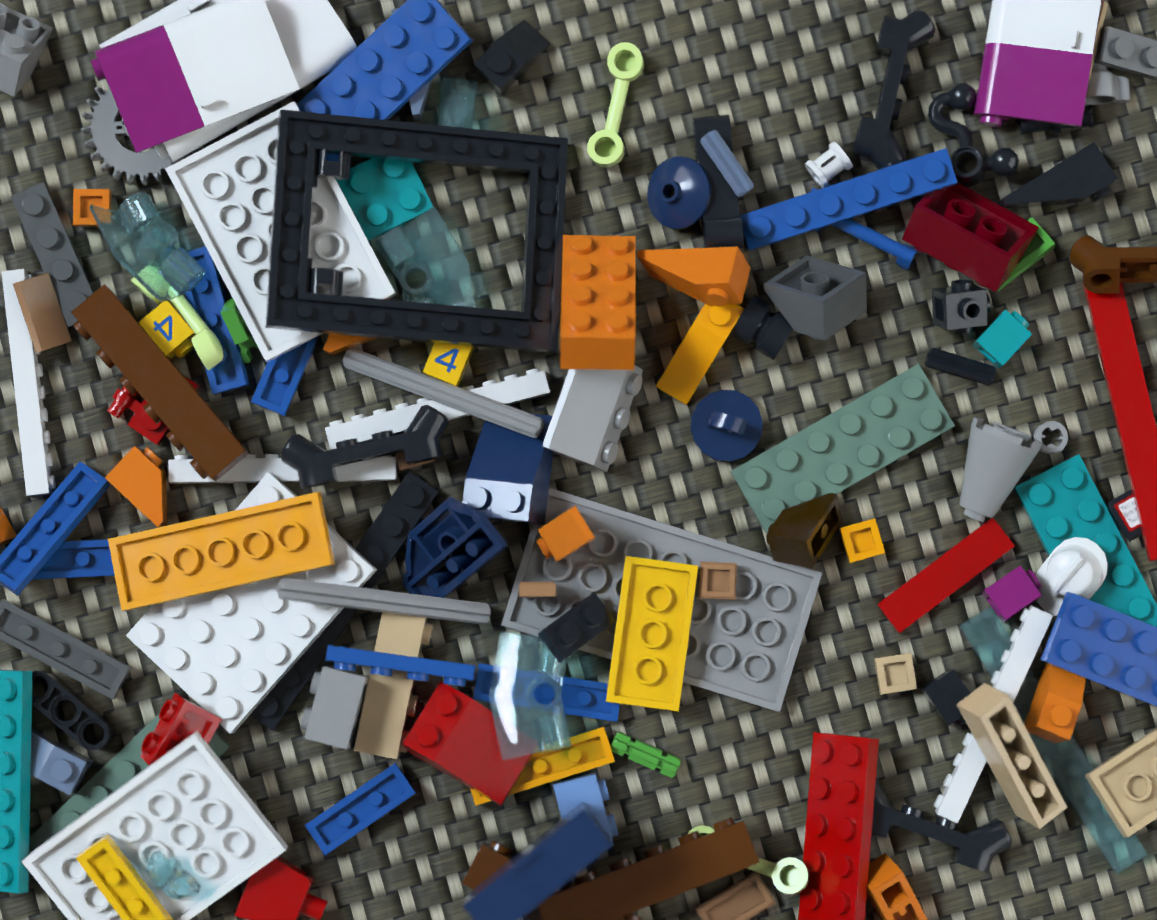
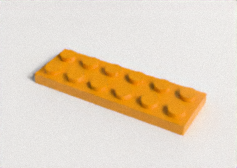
M320 492L108 539L121 611L133 610L335 565Z

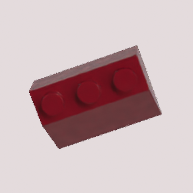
M958 183L927 194L915 206L902 240L913 245L918 251L927 253L943 262L948 268L957 270L972 278L980 286L996 292L1019 263L1039 227Z

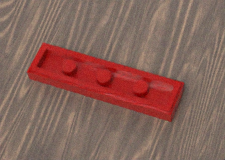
M990 518L876 605L897 633H901L1015 547V545L996 520Z

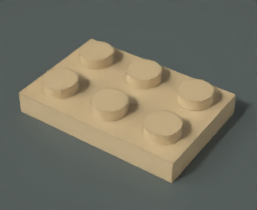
M1157 728L1085 774L1086 779L1123 838L1133 835L1157 819Z

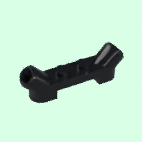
M915 10L903 19L884 15L875 53L889 56L875 119L862 116L858 124L852 153L869 157L877 170L906 161L907 155L889 127L891 119L898 120L901 110L902 99L896 98L899 84L906 85L910 70V64L904 63L906 54L933 38L935 34V26L932 20L922 10Z
M424 405L420 407L403 434L394 436L393 430L382 431L372 434V441L358 444L357 438L337 442V449L329 451L324 450L304 436L297 434L291 436L281 451V460L298 472L301 489L338 482L335 467L400 452H404L408 465L443 457L439 438L449 422L447 416L429 405Z
M876 777L872 833L886 838L889 828L893 824L956 847L952 857L953 861L985 873H989L995 855L1010 849L1012 838L1001 820L994 819L967 833L956 831L958 824L950 820L937 817L936 823L922 819L923 811L904 804L901 811L892 808L878 777Z

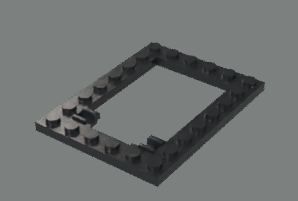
M281 109L278 122L265 328L555 353L558 350L568 138ZM326 153L338 154V162L325 160ZM350 156L528 173L521 311L342 296L343 271L312 268L313 258H308L312 188H317L318 178L334 176L337 177V180H348ZM317 284H329L330 294L317 293Z

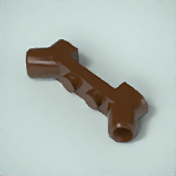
M1086 235L1079 238L1071 248V265L1083 273L1084 287L1093 293H1119L1120 283L1157 282V247H1106L1094 237Z

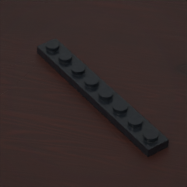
M410 471L355 548L357 552L377 569L362 588L373 589L407 540L408 533L416 527L439 494V491ZM343 608L250 716L274 731L327 655L328 645H334L358 609Z

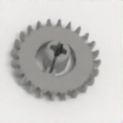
M95 87L100 100H86L87 104L94 109V113H82V117L91 122L92 125L81 128L83 134L93 136V138L84 143V146L88 149L97 148L95 153L91 155V160L100 161L105 159L100 167L101 171L107 172L114 167L113 179L118 180L126 173L129 185L134 183L137 176H140L143 185H147L152 174L158 182H161L162 171L174 163L169 158L162 160L155 148L146 152L136 153L123 147L118 141L117 136L127 135L129 137L123 119L116 122L120 112L109 88L108 91Z

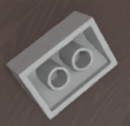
M636 365L634 370L569 369L542 447L568 460L607 472L609 465L617 457V443L621 431L629 423V409L633 397L641 389L643 370Z

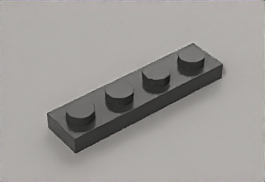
M41 182L12 195L11 199L44 273L49 272L66 323L69 328H73V324L77 319L71 311L91 296L94 291L46 183Z
M6 599L0 601V639L112 700L116 698L132 668L131 666Z

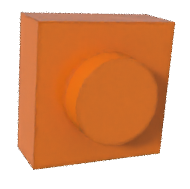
M73 189V225L75 227H111L112 191L110 189Z

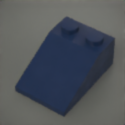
M532 414L543 419V429L538 438L526 436L485 420L465 478L462 503L481 512L491 520L545 525L553 452L542 447L552 416Z

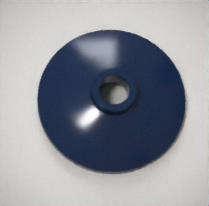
M682 156L672 157L662 162L653 172L647 189V200L651 213L662 225L673 229H684L697 223L705 214L711 198L710 180L705 169L697 161ZM674 186L675 193L674 196L671 197V189Z

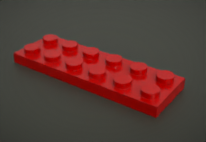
M813 732L803 863L808 869L809 881L805 889L800 892L798 920H865L879 739Z

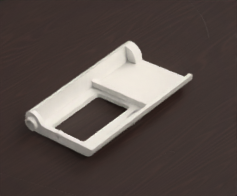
M177 0L101 43L99 47L100 49L226 0ZM265 0L300 89L333 71L357 48L350 33L328 0ZM295 92L154 146L162 160L169 158L172 163H175Z

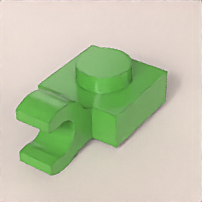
M233 298L228 299L223 305L221 315L235 345L238 344L240 347L241 358L245 363H249L252 359L249 348L253 346L258 347L235 301Z

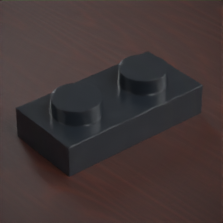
M594 592L540 631L538 636L558 663H561L615 623L616 620Z

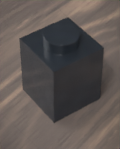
M949 668L920 688L944 725L949 726L954 723L956 727H959L966 723L957 704L971 693L954 669Z

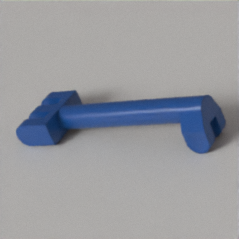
M812 188L810 192L816 191L818 189ZM852 219L831 225L896 257V265L905 270H909L913 259L918 253V250L906 243L903 245Z

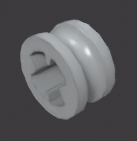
M1048 421L1038 426L1034 432L1033 440L1042 442L1040 452L1055 454L1063 450L1067 445L1068 432L1061 423ZM1045 429L1049 432L1058 431L1060 437L1056 438V440L1060 442L1056 447L1053 444L1047 446L1043 444L1042 439L1046 436L1042 435V432Z

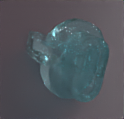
M159 850L150 856L146 873L153 878L152 885L156 890L162 889L169 897L179 900L188 896L199 895L201 886L187 871L182 869L180 861L174 857L167 858Z

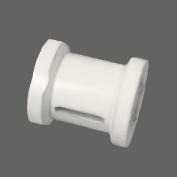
M834 141L829 144V150L814 161L808 160L805 163V167L812 178L822 188L829 185L828 181L842 170H850L853 167L846 153Z

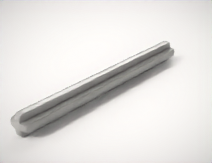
M348 348L343 357L345 368L526 436L538 438L543 429V419L361 350Z
M282 578L278 584V596L281 600L481 625L488 624L491 616V609L487 603L291 578Z

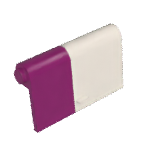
M226 0L98 49L94 51L97 58L90 60L98 81L105 79L109 85L136 153L300 90L265 0Z
M992 0L974 116L980 118L981 125L1001 127L1002 122L1015 118L1082 127L1102 0Z

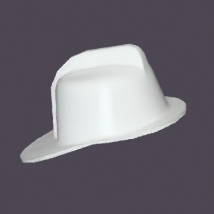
M1074 537L1058 545L1036 574L1042 585L1038 589L1042 596L1036 601L1043 610L1057 616L1066 592H1072L1090 600L1107 576L1108 562L1104 551L1097 543L1087 538Z

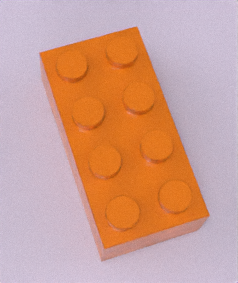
M563 235L560 369L634 370L636 236Z

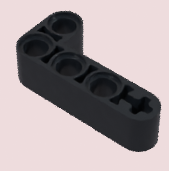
M729 114L693 118V134L696 161L705 169L711 185L709 206L701 218L704 248L739 247L740 251L743 252L744 237L742 219L739 216L738 197L701 144V138L704 135L716 130L733 153Z

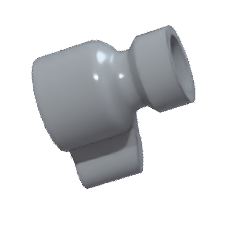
M1094 60L1085 105H1100L1110 102L1123 104L1130 102L1129 79L1114 75L1107 70V66L1097 64Z

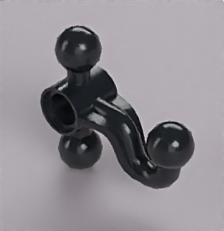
M959 83L954 85L949 92L935 97L928 109L930 124L936 130L955 136L959 140V148L953 152L950 159L957 181L964 186L972 187L983 181L986 171H994L1000 176L1013 174L1019 164L1018 155L1013 150L1000 148L992 156L982 157L981 153L974 148L970 130L959 122L943 117L942 111L945 107L952 106L958 111H966L971 109L976 102L977 94L975 89L969 84ZM974 160L977 162V166L972 172L963 173L959 171L964 161Z

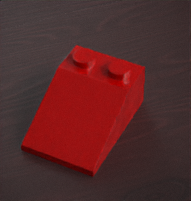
M440 681L402 744L408 753L502 806L539 742L477 701Z

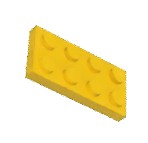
M625 556L606 702L679 711L698 572L697 565Z

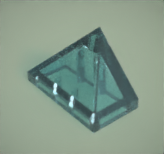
M442 78L437 125L474 128L478 81Z

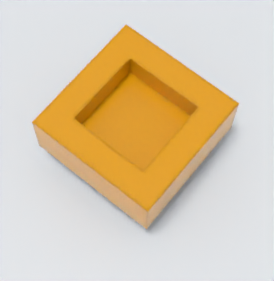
M875 518L839 528L849 563L885 553Z

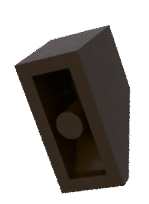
M828 493L782 510L776 521L769 526L766 535V541L770 545L773 561L807 568L814 567L843 521L837 494Z

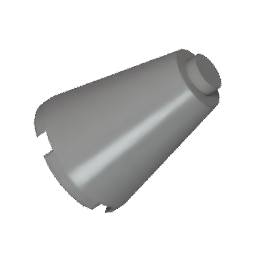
M974 416L971 423L959 505L965 508L964 515L984 522L985 517L993 518L1040 451L1042 442L1036 440L1030 444L1031 436L994 421L992 426L988 424L983 426L984 418Z

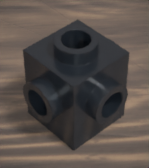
M973 280L951 281V286L932 289L934 325L945 330H953L954 333L958 334L972 333L975 331V327L988 325L987 314L991 310L990 298L986 293V289L974 285Z

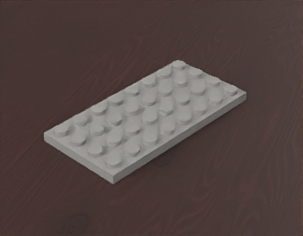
M549 488L545 525L576 506L595 539L559 562H556L553 556L546 559L536 542L537 539L541 538L538 529L544 525L532 524L503 617L502 626L539 637L538 633L594 592L617 622L625 556L697 565L698 572L683 682L780 712L822 572L773 561L772 557ZM700 562L737 563L736 600L699 598ZM521 582H554L556 584V597H519V584ZM616 622L579 650L612 659Z

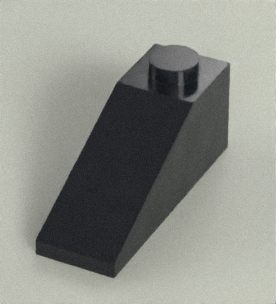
M1095 142L1002 198L998 205L1005 209L1081 203L1091 197L1093 202H1096L1112 192L1109 185L1118 178Z

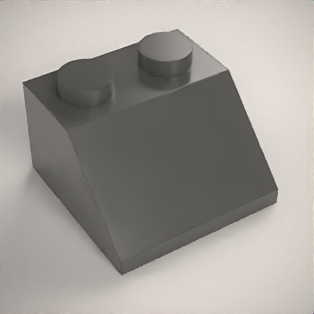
M808 255L764 283V291L793 330L808 335L814 340L825 341L867 312L866 272Z

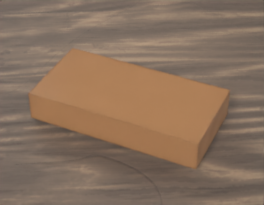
M49 272L13 283L35 352H41L71 342Z
M754 871L696 906L695 910L701 920H748L776 902L759 873Z

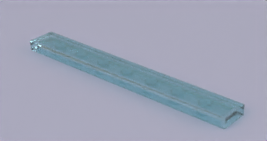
M988 607L959 625L992 678L996 670L1000 671L1003 664L1000 662L1005 649H1010L1012 642L993 609ZM1030 668L1013 702L1023 724L1025 723L1038 685V680ZM1029 733L1040 756L1114 873L1118 874L1148 855L1135 834L1127 838H1123L1085 777V774L1093 770V767L1074 737L1071 736V739L1068 741L1053 743Z

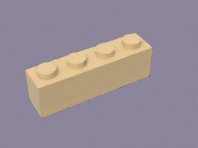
M382 612L374 651L420 658L422 644L429 646L433 624L427 623L428 618ZM393 669L392 676L369 674L354 751L392 759H398L400 752L407 753L406 748L402 744L410 732L405 730L407 717L415 716L418 695L412 694L415 680L407 679L408 671Z
M984 683L957 704L1016 816L1041 829L1067 808L1009 695Z

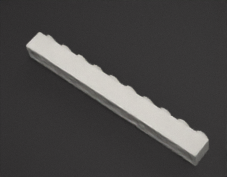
M25 269L1 271L26 496L53 494L52 489H55L56 484L54 475L50 473V466H53V457L51 453H48L47 444H50L51 439L49 430L45 428V422L48 421L47 409L43 408L42 399L46 398L44 386H41L40 377H43L42 364L38 363L37 356L41 352H35L13 287V283L32 278V275L28 274V271Z
M539 368L526 371L527 375L518 377L517 374L504 377L505 381L496 383L495 380L483 382V387L474 389V386L471 385L462 388L505 405L550 394L545 371H540ZM421 398L414 405L409 406L408 403L395 405V410L386 411V408L373 411L372 416L365 417L364 414L351 417L352 421L343 423L342 420L330 422V427H326L325 431L330 450L337 449L336 443L339 441L357 438L358 444L372 441L371 435L388 430H393V434L405 432L420 407L424 405L435 408L447 416L448 421L469 416L470 414L428 398Z
M248 454L217 481L212 480L209 475L202 479L190 465L193 459H188L187 455H176L174 460H168L169 483L171 484L259 483L268 472L273 473L281 482H299L298 472L283 463L278 454H266L265 458H256V455ZM387 455L335 467L338 482L397 481V458Z
M1032 605L1028 609H1023L1019 619L1022 623L1019 629H1014L1010 638L1012 645L1009 650L1005 649L1000 660L1003 663L1000 671L996 670L991 679L992 687L1009 695L1012 703L1019 692L1053 618L1052 614ZM972 732L966 733L962 745H965L961 754L957 753L953 761L954 771L952 774L948 773L943 786L946 788L943 795L939 794L934 803L936 814L957 824L987 761Z

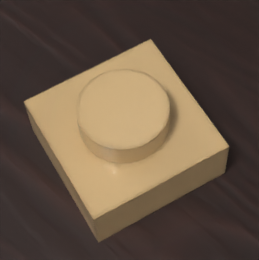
M911 653L874 658L880 695L917 689Z

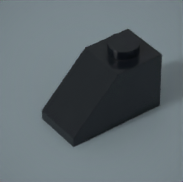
M524 19L498 38L474 63L475 72L502 97L551 44Z

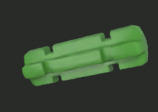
M617 732L611 744L612 752L623 756L625 753L629 755V760L654 771L655 768L661 769V774L670 778L676 775L681 763L680 758L669 753L667 756L662 755V750L637 739L633 742L630 740L631 736Z

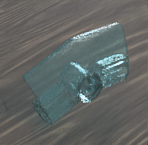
M136 193L129 196L123 201L118 211L104 209L93 204L90 205V211L114 257L158 301L172 300L189 292L205 276L206 270L184 248L177 249L175 247L178 241L177 231L172 225L162 221L150 195L147 193Z
M435 207L430 208L406 226H398L375 241L376 246L402 287L404 301L475 307L468 261ZM415 271L423 272L427 276L425 285L419 289H412L407 285L408 276Z
M501 632L499 636L489 690V702L502 760L537 752H551L572 746L561 698L567 658L558 663L538 636ZM540 686L549 687L554 693V700L549 704H540L535 700L534 691Z

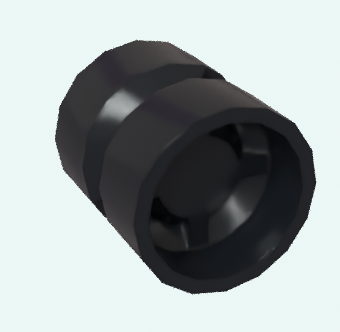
M754 294L730 334L746 344L754 341L757 351L774 360L793 328L780 311L775 314L772 313L771 304Z

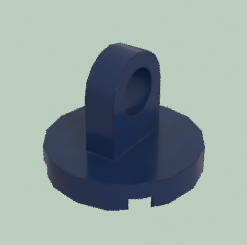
M720 390L708 394L698 403L691 416L690 431L695 444L704 455L716 461L732 462L744 458L755 449L762 436L763 421L759 408L750 397L734 390Z

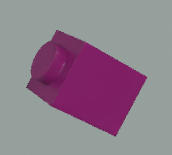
M1020 565L986 588L982 594L1001 622L1004 623L1042 596L1038 591L1042 585L1030 569L1025 572Z

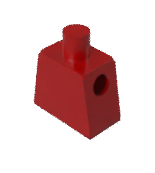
M278 856L249 877L234 916L248 920H298L300 914L315 920H321L328 901L309 893L314 881L313 876Z

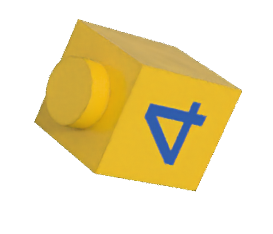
M167 299L138 322L170 359L175 355L181 358L194 348L191 338L196 334Z
M434 343L422 373L458 387L474 350L473 346Z

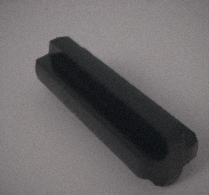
M934 347L928 350L925 359V365L929 368L984 385H991L996 374V368L992 365Z

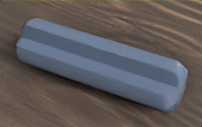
M713 130L701 138L702 146L735 194L741 197L751 191L754 187L753 182L718 131Z

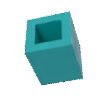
M1005 309L973 342L972 346L999 369L1032 335L1027 329L1029 323L1016 311L1010 314Z

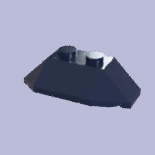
M449 497L408 533L405 558L406 573L403 577V586L410 594L445 598L474 576L509 545L484 514L453 497Z

